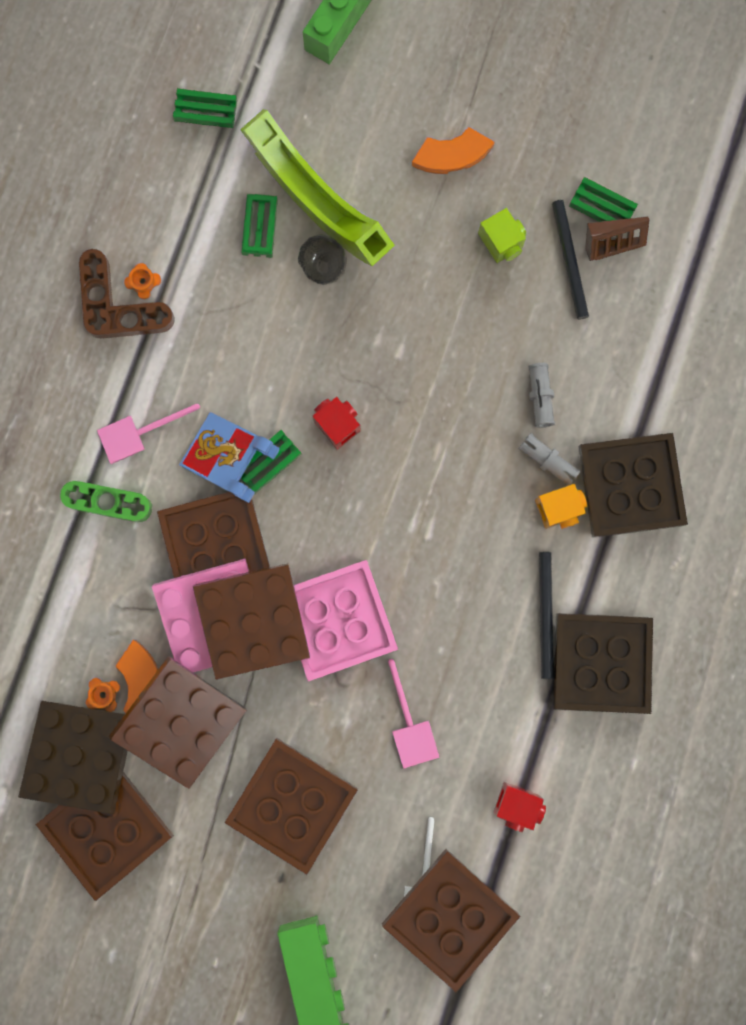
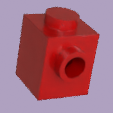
M338 397L332 401L326 399L314 409L316 412L313 415L314 423L337 450L361 431V425L355 419L358 414L347 400L342 403Z
M504 782L493 812L496 817L506 820L505 826L523 832L524 828L534 830L536 823L541 824L546 812V806L543 805L544 799L540 795Z

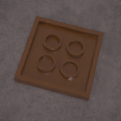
M226 492L157 511L174 578L246 559L249 572L270 567L252 498L248 503L232 493Z
M289 563L193 585L216 680L310 658Z
M168 656L109 737L110 740L190 789L247 710Z
M276 738L226 819L225 824L307 875L358 791V788Z
M124 772L114 814L58 805L35 824L94 901H97L174 836Z
M445 849L382 922V927L451 989L457 992L521 916L451 852Z

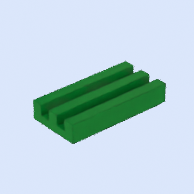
M177 88V100H175V111L173 112L175 122L234 128L238 101L236 95ZM183 109L201 111L203 113L229 114V116L219 117L203 114L186 113L182 111Z
M584 177L569 207L598 222L617 219L580 201V197L622 219L631 218L638 204Z
M247 194L241 250L243 256L254 254L255 257L266 255L268 258H273L278 205L277 196ZM254 202H259L254 247L249 246ZM270 203L266 247H261L265 204Z
M282 430L269 439L274 443L273 445L278 444L281 440L283 441L275 459L267 457L247 475L243 473L241 477L247 486L255 492L254 494L302 455L301 451ZM290 449L292 453L256 484L251 481L286 450ZM256 451L246 470L264 454Z

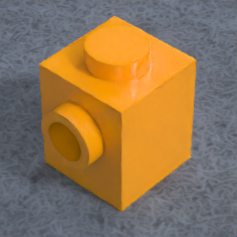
M575 484L540 495L535 499L545 529L560 524L561 529L578 524V517L586 514L584 510L587 507L586 498L582 490H577Z

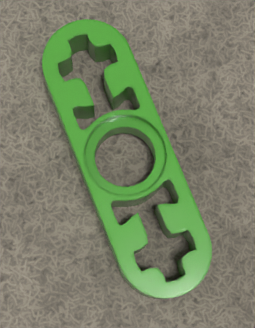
M70 481L63 486L60 493L62 503L66 507L77 511L132 522H143L152 513L151 501L146 496L136 492L80 481ZM77 488H79L80 493L92 496L91 508H88L90 502L83 499H77L74 504V500L69 497L70 492H76ZM105 493H111L115 498V504L109 510H102L98 504L99 498ZM122 496H126L123 501L129 504H136L137 500H140V504L145 506L144 511H138L137 516H134V511L122 507Z

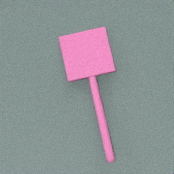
M194 404L138 430L131 416L97 430L110 464L145 450L140 435L198 410L200 405Z
M389 659L388 664L407 724L405 728L392 731L403 769L440 758L429 720L413 725L393 659Z

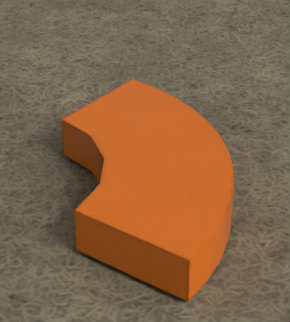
M470 127L462 135L452 140L438 141L427 137L413 159L412 166L435 174H448V172L464 168L468 169L485 158L494 147L495 142Z
M137 640L131 642L115 666L124 675L128 685V700L123 709L125 713L158 671L157 664L151 654Z

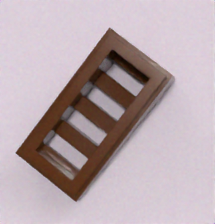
M649 217L587 223L585 250L589 261L600 260L646 246ZM640 229L639 237H633L634 230ZM623 233H627V238L622 239ZM616 236V239L611 240V237Z

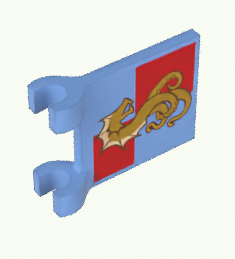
M210 412L179 465L249 503L255 492L239 482L256 451L271 459H275L280 448L273 445L272 441Z

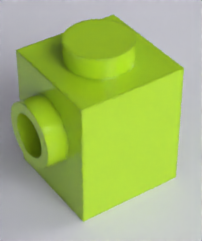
M507 207L480 223L478 235L496 263L504 259L511 261L522 253L526 240V230L520 220L513 218Z

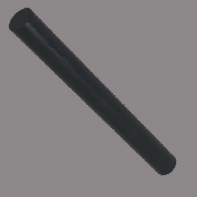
M557 200L552 203L576 316L578 320L586 319L589 317L565 204L564 200Z
M539 552L541 679H554L551 552Z

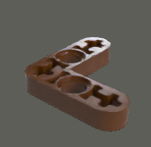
M89 249L82 253L79 260L83 323L86 330L93 337L104 339L167 332L172 328L175 321L174 314L170 307L163 302L113 306L111 273L108 259L98 249ZM95 258L102 263L96 267L97 275L100 279L94 278V272L88 266L93 263ZM97 286L104 288L105 294L101 300L92 301L89 299V292L92 288ZM94 309H99L100 317L106 322L101 325L100 330H97L92 325V323L97 322V313ZM158 311H162L167 316L162 319V324H158L155 319H146L148 325L144 326L145 321L142 312H145L148 318L157 317ZM127 313H134L138 318L136 325L131 328H125L121 323L123 316Z

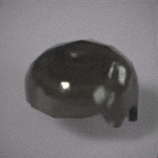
M320 234L309 237L301 245L298 263L306 277L312 282L328 285L337 282L345 273L347 256L338 241Z

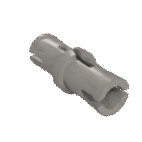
M547 363L531 364L528 366L532 387L529 397L534 405L535 427H550L555 425L552 408L554 390L550 389L549 365Z
M532 433L525 440L535 448L532 449L525 442H522L518 448L540 464V469L543 471L547 469L566 486H569L574 480L568 477L564 471L575 478L580 473V470L574 468L558 455L559 451L555 448L551 450L533 436Z

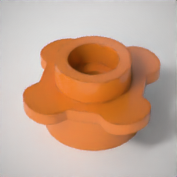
M144 263L137 264L129 273V277H126L124 280L126 288L136 291L141 299H148L152 289L161 283L160 275L152 273ZM141 279L146 280L144 284L140 283Z
M99 678L92 679L89 682L90 689L86 699V706L90 709L104 708L108 712L114 711L117 708L115 700L117 692L120 691L119 683L114 680L108 683L102 682ZM101 692H105V698H101Z

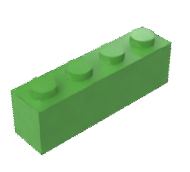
M323 0L302 31L304 50L330 65L372 0Z
M318 916L280 925L277 934L299 1025H349V1023L343 1024L340 1012L345 1010L341 989L335 991L333 978L337 977L334 958H328L325 945L329 944L326 925L319 924Z

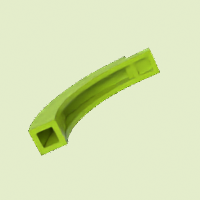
M262 109L240 129L256 150L255 155L293 201L341 247L364 263L373 266L395 246L378 221L357 211L321 179L292 145L268 110Z

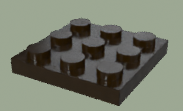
M673 433L587 443L578 446L592 538L688 525Z
M557 613L553 709L651 714L653 618Z
M41 701L18 798L114 814L128 751L110 740L109 735L125 714Z

